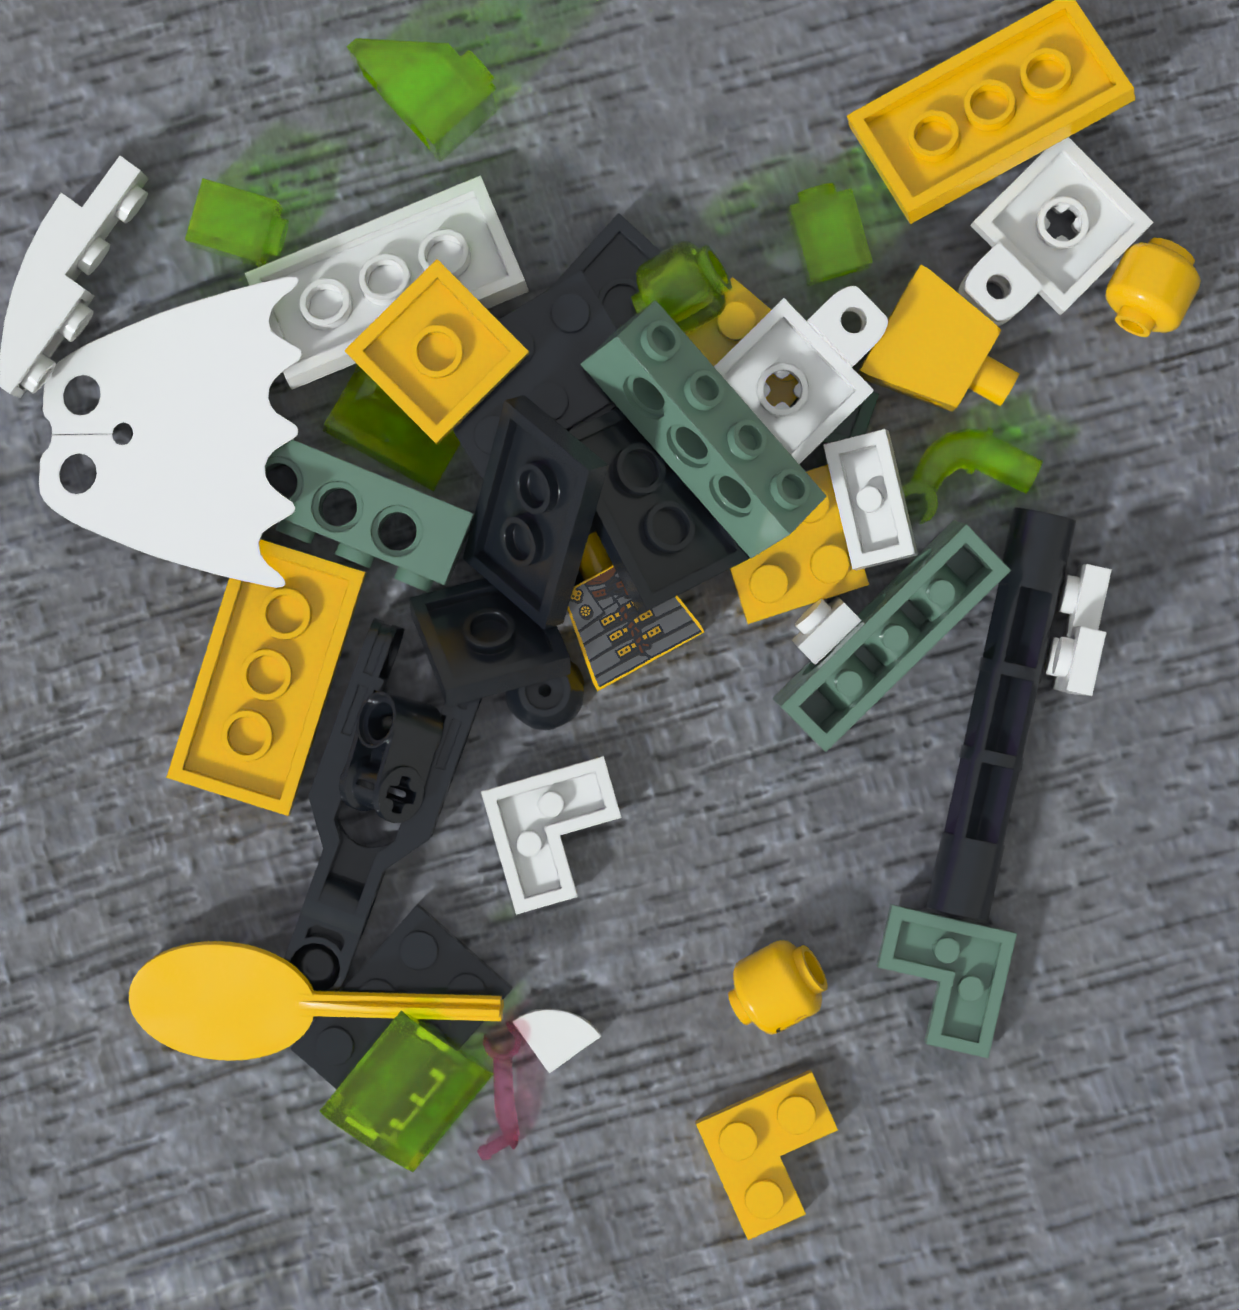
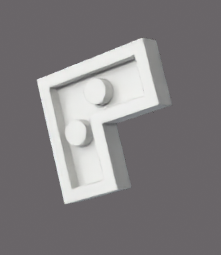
M1083 564L1078 565L1076 576L1067 574L1065 577L1058 607L1059 612L1068 614L1063 637L1052 638L1045 663V674L1054 676L1051 687L1053 690L1075 695H1093L1106 636L1105 631L1098 629L1112 569Z
M604 756L481 791L516 915L578 897L561 835L621 818Z

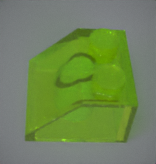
M362 38L354 39L346 47L355 68L439 162L444 160L497 112L493 92L496 90L495 85L492 83L494 77L469 49L460 57L449 43Z

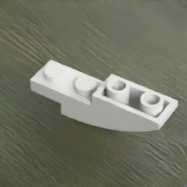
M121 156L112 165L83 207L63 193H60L41 222L25 254L12 289L4 320L0 349V387L13 396L21 399L27 389L33 394L36 393L53 372L56 362L51 360L50 357L64 338L72 342L85 329L94 312L88 305L95 296L76 283L75 280L81 272L87 275L94 272L110 249V244L105 241L106 237L119 220L125 224L131 221L148 196V192L142 188L149 178Z

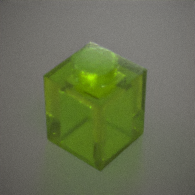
M202 178L185 241L193 248L261 267L267 264L269 254L277 257L280 255L285 242L289 220L280 217L283 207L275 199Z
M826 183L797 193L800 203L790 205L787 215L807 286L869 269L873 260L852 188L836 192L834 183Z

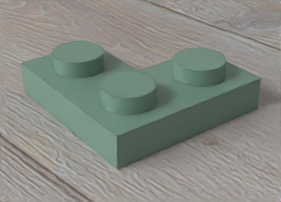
M890 904L876 966L886 970L938 981L924 1042L927 1045L989 1058L1017 933Z

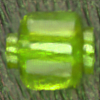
M683 240L639 266L636 272L639 292L632 295L631 299L637 313L656 300L681 330L688 334L719 316L724 311L727 304L725 293L732 289V285L724 266L708 245L698 248L695 244Z

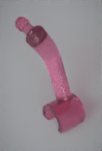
M505 1021L508 1030L515 1039V1044L510 1050L500 1051L492 1045L490 1037L486 1033L484 1035L483 1045L485 1051L493 1058L494 1107L496 1119L503 1135L479 1147L477 1152L482 1161L492 1158V1155L509 1145L514 1150L519 1143V1126L514 1102L512 1060L521 1047L522 1034L514 1023L510 1021Z

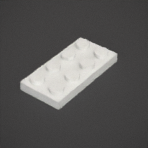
M481 175L245 273L249 286L288 276L299 279L298 285L274 306L269 319L272 332L302 351L299 361L283 371L292 390L356 364L344 350L436 259L486 309L529 292Z

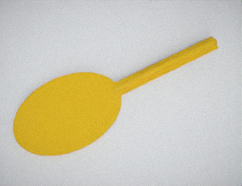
M226 941L194 942L163 951L151 958L140 968L133 978L129 989L131 1012L138 1024L150 1036L179 1052L200 1058L225 1061L249 1060L279 1052L298 1041L309 1029L315 1016L502 1021L504 1008L502 996L314 991L305 975L284 958L255 946Z

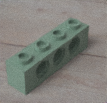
M656 300L620 326L580 364L750 558L789 536L827 497Z
M293 439L270 455L265 465L266 475L275 467L288 466L292 468L297 476L296 491L289 498L295 506V512L278 522L277 531L309 544L312 543L315 533L338 541L336 555L367 568L371 567L374 558L377 557L398 566L394 579L428 593L434 581L448 586L469 535L474 518L473 513ZM337 490L351 492L357 503V511L354 518L342 526L331 525L323 515V503L326 497ZM396 514H405L410 516L416 525L415 540L406 549L391 550L382 540V526L389 517Z
M953 520L857 614L862 621L816 665L810 660L772 699L818 746L827 752L1011 570L967 524Z

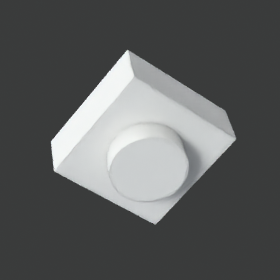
M838 596L829 604L820 599L797 620L795 626L800 632L792 641L816 665L862 620Z

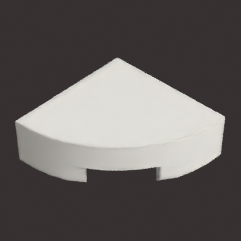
M535 1009L519 1015L512 1021L549 1073L601 1037L598 1029L584 1017L560 1009Z

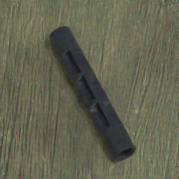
M1017 507L1013 509L1002 558L1003 563L1011 571L998 584L983 657L980 658L978 667L980 671L965 739L960 749V761L946 825L941 835L926 903L928 908L979 920H989L1005 847L1003 844L1019 772L1022 770L1023 753L1038 685L1042 679V667L1057 599L1061 593L1076 520Z

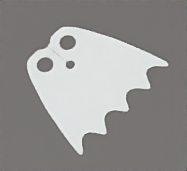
M288 276L258 283L161 312L92 341L60 360L44 383L43 413L50 421L52 438L49 448L40 459L39 489L47 505L69 521L143 553L224 577L274 588L283 587L285 585L284 578L270 567L261 556L259 541L264 531L295 512V506L292 501L270 485L266 477L265 465L270 455L276 449L295 438L299 430L295 424L275 412L268 397L273 381L283 371L299 361L302 351L272 332L269 319L274 306L298 285L299 279ZM77 376H90L96 380L100 387L99 403L89 414H73L64 403L65 388ZM120 423H128L133 430L132 439L128 444L119 445L113 439V430ZM63 434H94V435H63ZM75 454H84L90 457L96 465L97 472L95 482L91 488L80 494L68 492L60 482L61 466L67 458Z

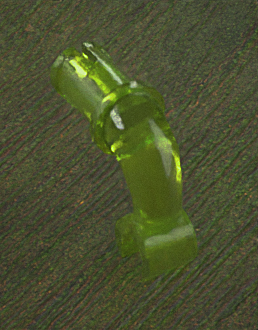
M989 426L986 430L966 428L946 433L931 444L921 457L911 481L903 484L902 489L905 498L910 494L924 493L926 509L918 521L922 525L931 520L936 514L938 508L936 493L946 477L956 470L965 469L966 473L970 475L977 470L1027 494L1037 477L1043 461L993 436L994 429Z

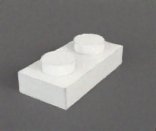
M882 429L824 444L852 569L857 571L917 556V547L889 431Z

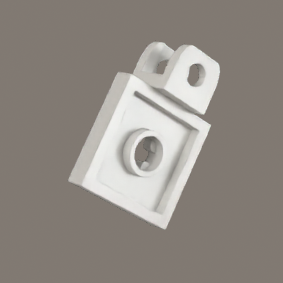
M1068 137L1046 149L970 225L992 249L966 274L957 292L998 327L1013 318L1037 294L1061 315L1154 222ZM1050 209L1059 215L1067 209L1074 213L1076 219L1072 222L1071 227L1076 236L1073 239L1068 240L1063 235L1055 239L1047 232L1050 222L1045 216ZM987 283L998 285L1002 290L1003 298L995 299L991 297L987 291Z
M849 286L838 291L807 321L783 298L714 367L797 463L800 464L874 391L852 367L881 339L886 331L888 318L856 286ZM844 312H853L860 318L861 328L858 333H850L843 328L841 317ZM774 374L776 377L783 379L791 374L797 379L798 384L793 389L794 395L798 398L795 405L789 407L786 403L780 402L776 406H772L767 401L766 397L771 389L765 381L770 375Z

